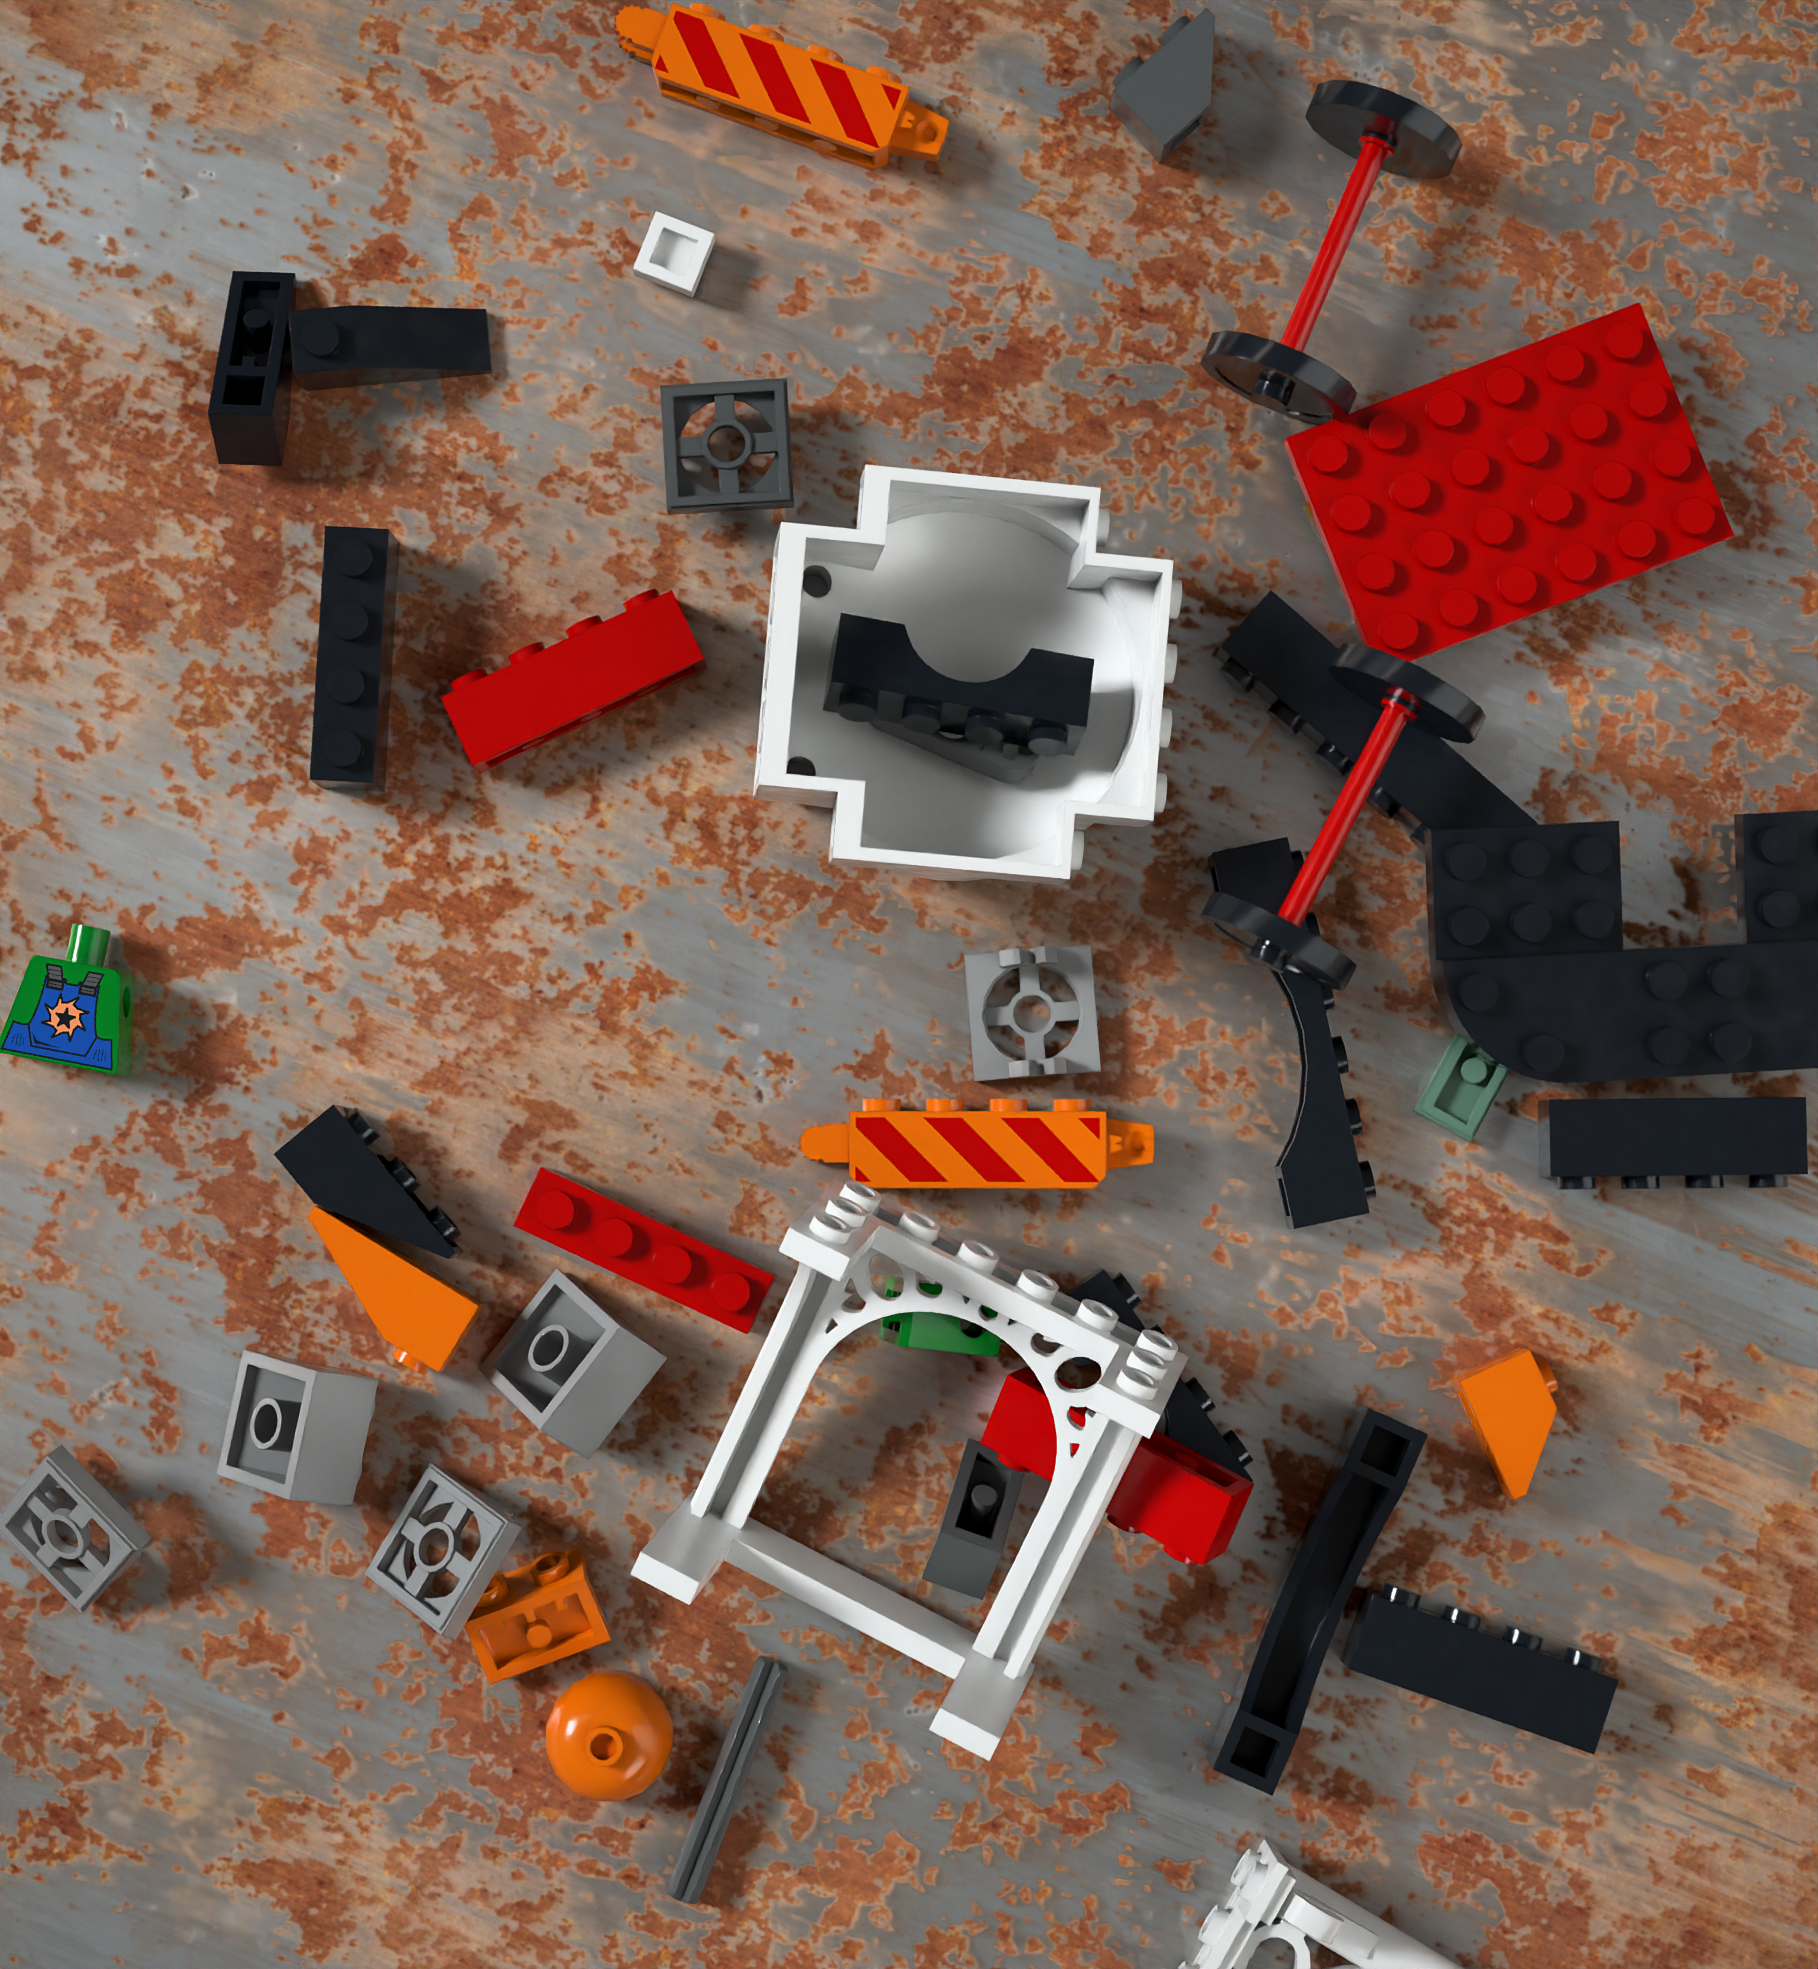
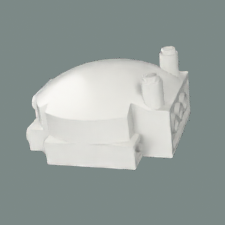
M866 464L860 479L856 529L781 522L773 555L753 800L833 808L828 864L888 869L914 877L939 881L999 879L1054 885L1064 884L1070 879L1071 870H1080L1082 865L1084 832L1075 830H1085L1093 823L1144 828L1154 820V812L1162 813L1164 810L1167 795L1166 773H1157L1159 749L1160 747L1167 748L1170 742L1172 710L1162 708L1165 683H1173L1177 665V645L1167 644L1169 618H1178L1182 601V581L1172 579L1174 560L1096 553V546H1106L1110 522L1109 508L1099 507L1101 488ZM841 613L905 624L913 648L927 665L946 677L964 682H987L1005 676L1023 661L1031 648L1094 659L1087 728L1074 756L1067 754L1059 756L1040 755L1032 773L1026 779L1016 783H1003L877 730L869 722L850 721L841 717L839 713L822 710L832 642ZM940 732L948 738L964 737L962 735ZM977 743L974 745V747L982 749L983 746ZM1006 744L1003 747L1001 756L1008 760H1013L1018 754L1019 746Z

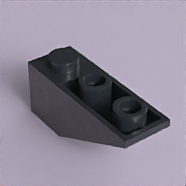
M333 1104L274 1153L275 1157L314 1204L447 1259L457 1258L463 1253L462 1249L454 1241L461 1235L459 1228L438 1205L430 1211L414 1193L421 1186L417 1177L398 1156L394 1157L390 1162L373 1143L381 1136L380 1133L357 1107L348 1113L343 1106Z

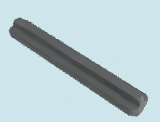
M759 1656L754 1663L667 1887V1894L676 1900L688 1904H696L700 1900L788 1674V1667L778 1660Z

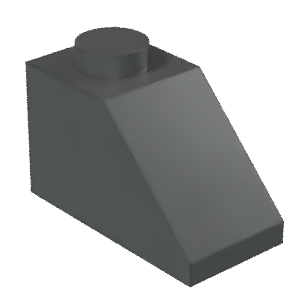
M968 1438L935 1533L922 1579L983 1600L1003 1551L1025 1473L1005 1466L998 1460L997 1452L984 1446L979 1441Z

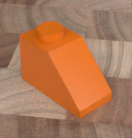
M1518 1347L1450 1378L1503 1495L1512 1500L1525 1496L1557 1411L1550 1393L1558 1390L1556 1379L1546 1359L1542 1355L1534 1358L1529 1349Z

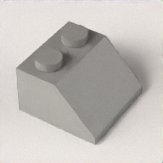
M556 1268L482 1363L479 1370L539 1430L589 1460L645 1386L651 1381L667 1357L633 1326Z
M243 1349L217 1475L288 1500L352 1506L356 1485L362 1473V1457L369 1423L375 1411L378 1379L337 1367Z

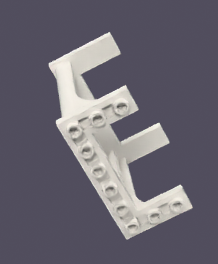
M836 1180L789 1227L779 1252L799 1261L798 1270L697 1490L693 1489L642 1549L631 1571V1575L690 1605L723 1561H726L954 1679L929 1730L990 1761L1036 1667L1035 1664L1031 1663V1660L1142 1436L1150 1439L1189 1357L1178 1352V1345L1164 1334L1150 1329H1144L1142 1332H1139L1117 1321L1119 1317L1116 1312L1106 1305L1090 1299H1084L1081 1303L1059 1292L1058 1284L1048 1276L1029 1269H1025L1021 1273L999 1262V1255L990 1247L974 1240H964L962 1243L940 1232V1225L929 1216L913 1210H906L902 1213L880 1202L882 1199L881 1195L871 1187L856 1181H846L844 1184ZM883 1254L893 1259L900 1267L904 1286L901 1295L898 1297L883 1295L875 1287L870 1274V1262L874 1256ZM919 1273L923 1274L932 1284L936 1281L941 1283L943 1287L942 1293L932 1295L920 1289ZM851 1278L857 1293L866 1302L865 1307L861 1310H853L844 1306L845 1300L855 1292L854 1290L847 1289ZM981 1305L998 1312V1315L994 1318L984 1316L981 1311ZM906 1312L942 1313L966 1319L996 1334L1009 1344L1033 1370L1045 1391L1054 1416L1057 1434V1456L1050 1488L978 1635L749 1517L812 1379L824 1358L840 1340L852 1331L885 1316ZM834 1319L838 1325L829 1330V1324ZM1036 1333L1044 1335L1043 1340L1058 1342L1062 1345L1054 1353L1049 1354L1035 1346L1033 1336ZM1087 1357L1100 1365L1102 1376L1099 1381L1088 1388L1071 1389L1059 1382L1057 1379V1369L1063 1362L1071 1358ZM1070 1406L1089 1408L1085 1413L1086 1421L1084 1427L1079 1426L1072 1420L1069 1415ZM1072 1443L1080 1444L1076 1454L1072 1452Z

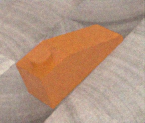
M314 1205L308 1215L309 1220L383 1339L397 1347L392 1356L406 1367L422 1375H425L429 1368L437 1372L446 1370L486 1306V1303L340 1214L322 1206Z

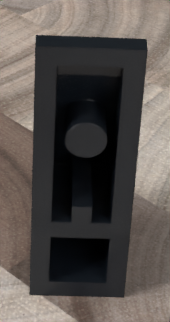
M232 272L208 409V417L219 464L282 466L290 419L292 352L288 311H295L297 280L295 273Z
M349 305L288 311L293 374L306 391L493 373L486 309Z

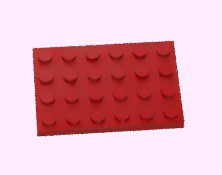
M1640 303L1625 307L1348 414L1344 423L1334 419L1287 437L1283 443L1363 645L1384 651L1410 663L1712 548L1734 537Z

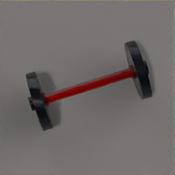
M1330 80L1318 84L1305 117L1318 135L1330 145L1357 159V162L1283 337L1279 343L1249 333L1228 330L1214 332L1200 362L1211 377L1244 398L1278 413L1319 424H1324L1334 419L1344 423L1357 392L1352 384L1334 369L1303 353L1380 169L1409 178L1435 180L1447 177L1463 145L1456 130L1439 115L1411 99L1387 89L1357 81Z
M1343 643L1328 671L1339 684L1355 696L1382 711V714L1278 914L1268 912L1231 895L1214 891L1199 916L1207 925L1250 951L1248 956L1265 967L1282 974L1286 969L1303 978L1339 991L1346 989L1357 965L1335 947L1302 929L1300 926L1405 724L1449 741L1470 744L1475 740L1486 719V715L1479 705L1439 677L1413 663L1384 651L1357 643Z

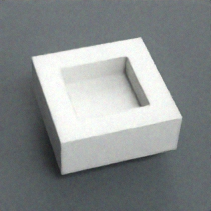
M656 211L634 264V275L693 298L716 241L715 234Z

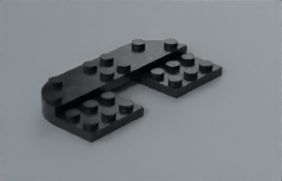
M1818 810L1734 814L1738 943L1623 949L1619 821L1424 830L1430 972L1435 994L1448 1022L1456 1033L1461 1034L1474 1049L1484 1056L1483 1058L1494 1065L1516 1074L1554 1083H1583L1818 1068Z

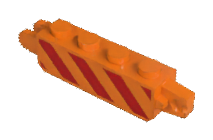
M672 2L668 15L646 7L640 9L639 5L634 7L631 4L630 7L624 6L623 10H618L619 14L615 16L614 28L619 48H622L623 54L628 53L629 57L636 56V60L652 65L655 82L663 97L870 171L887 165L892 154L937 162L942 152L949 130V120L910 100V87L901 84V78L891 71L875 66H869L866 71L844 64L843 58L830 49L810 45L805 50L785 43L784 37L771 28L758 24H751L748 29L726 22L725 16L718 10L699 3H692L690 8Z
M862 1099V1111H849V1124H824L823 1127H819L818 1124L815 1127L809 1125V1129H803V1135H799L801 1141L798 1142L801 1145L799 1151L804 1153L803 1157H809V1161L816 1160L819 1163L820 1160H823L824 1163H849V1176L854 1181L865 1184L872 1189H1094L1106 1177V1170L1153 1163L1154 1159L1153 1125L1106 1118V1111H1092V1099H1054V1111H1028V1099H990V1111H964V1099H926V1111H901V1099Z

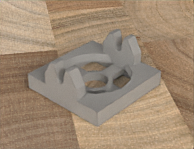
M1091 945L1058 948L1056 946H1039L1032 949L1013 948L994 953L964 955L974 1082L1101 1072ZM1038 966L1048 968L1062 976L1075 991L1077 1001L1054 1002L1049 994L1041 991ZM1018 968L1020 992L1012 998L1008 1006L985 1008L986 999L994 984L1008 972ZM1038 996L1049 1006L1050 1021L1041 1031L1034 1033L1026 1032L1015 1023L1013 1016L1014 1007L1023 997ZM1079 1020L1078 1029L1070 1044L1054 1057L1045 1059L1044 1036L1052 1030L1055 1023ZM1010 1026L1015 1034L1024 1038L1026 1060H1018L1002 1051L990 1037L987 1027Z
M62 1444L45 1457L0 1512V1531L80 1613H83L109 1585L141 1557L140 1554L152 1544L150 1541L151 1536ZM51 1488H63L78 1504L73 1510L57 1508L45 1494ZM93 1519L110 1537L109 1559L91 1543V1533L88 1524ZM55 1520L63 1521L73 1529L78 1539V1547L66 1544L59 1537L55 1529ZM78 1558L86 1567L73 1563L69 1559Z
M430 1463L370 1563L365 1575L438 1633L456 1640L522 1529V1526L512 1519L515 1513L498 1505V1500L474 1487L464 1484L446 1469ZM453 1504L443 1522H434L428 1526L424 1524L431 1514L446 1505ZM473 1513L477 1519L481 1539L479 1549L473 1559L470 1560L461 1553L462 1540L460 1533ZM445 1531L449 1539L447 1554L440 1563L431 1566L427 1559L428 1545L436 1534ZM414 1543L413 1555L417 1566L411 1574L409 1567L411 1548ZM450 1571L460 1579L454 1591L445 1597H439L427 1590L435 1575H443Z

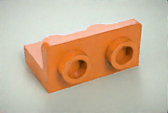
M579 1547L564 1552H548L536 1558L532 1564L505 1574L495 1573L464 1625L490 1685L611 1641L609 1625L587 1576L585 1558Z

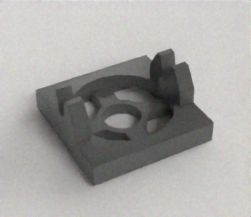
M787 378L660 385L668 515L794 508ZM734 401L744 402L758 410L769 423L773 432L749 433L743 424L735 420ZM715 402L716 421L707 427L703 436L681 437V433L690 417L706 404ZM733 428L744 437L746 442L745 450L735 461L721 462L715 459L709 452V440L719 429ZM775 453L773 462L765 476L749 489L739 491L738 469L748 461L749 457L752 454ZM705 457L711 466L719 470L720 492L710 491L696 483L684 468L682 458Z

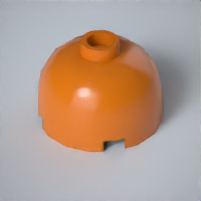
M598 1670L575 1681L557 1698L546 1723V1752L555 1775L572 1792L592 1801L619 1802L644 1792L662 1774L673 1749L674 1721L669 1708L667 1710L664 1700L656 1693L657 1690L646 1679L625 1670Z

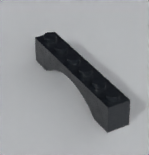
M1288 837L1212 852L1207 858L1214 891L1239 898L1276 915L1304 864L1301 851L1290 850ZM1308 912L1300 927L1321 939L1315 913ZM1269 968L1286 999L1295 1026L1301 1067L1297 1109L1288 1140L1274 1166L1287 1228L1297 1229L1370 1213L1367 1199L1376 1198L1374 1177L1368 1160L1358 1161L1353 1138L1362 1135L1360 1113L1354 1098L1345 1100L1340 1079L1341 1074L1349 1072L1347 1054L1342 1037H1331L1326 1012L1335 1011L1333 990L1286 969L1282 974Z
M1358 1404L1206 1755L1213 1770L1273 1796L1298 1738L1318 1673L1340 1617L1378 1536L1404 1492L1428 1434Z

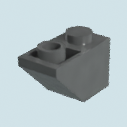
M1205 8L1192 21L1186 15L1179 18L1161 36L1159 43L1162 47L1146 62L1140 56L1136 57L1117 74L1112 82L1116 88L1113 90L1110 110L1159 164L1206 123L1211 106L1215 16L1208 8Z

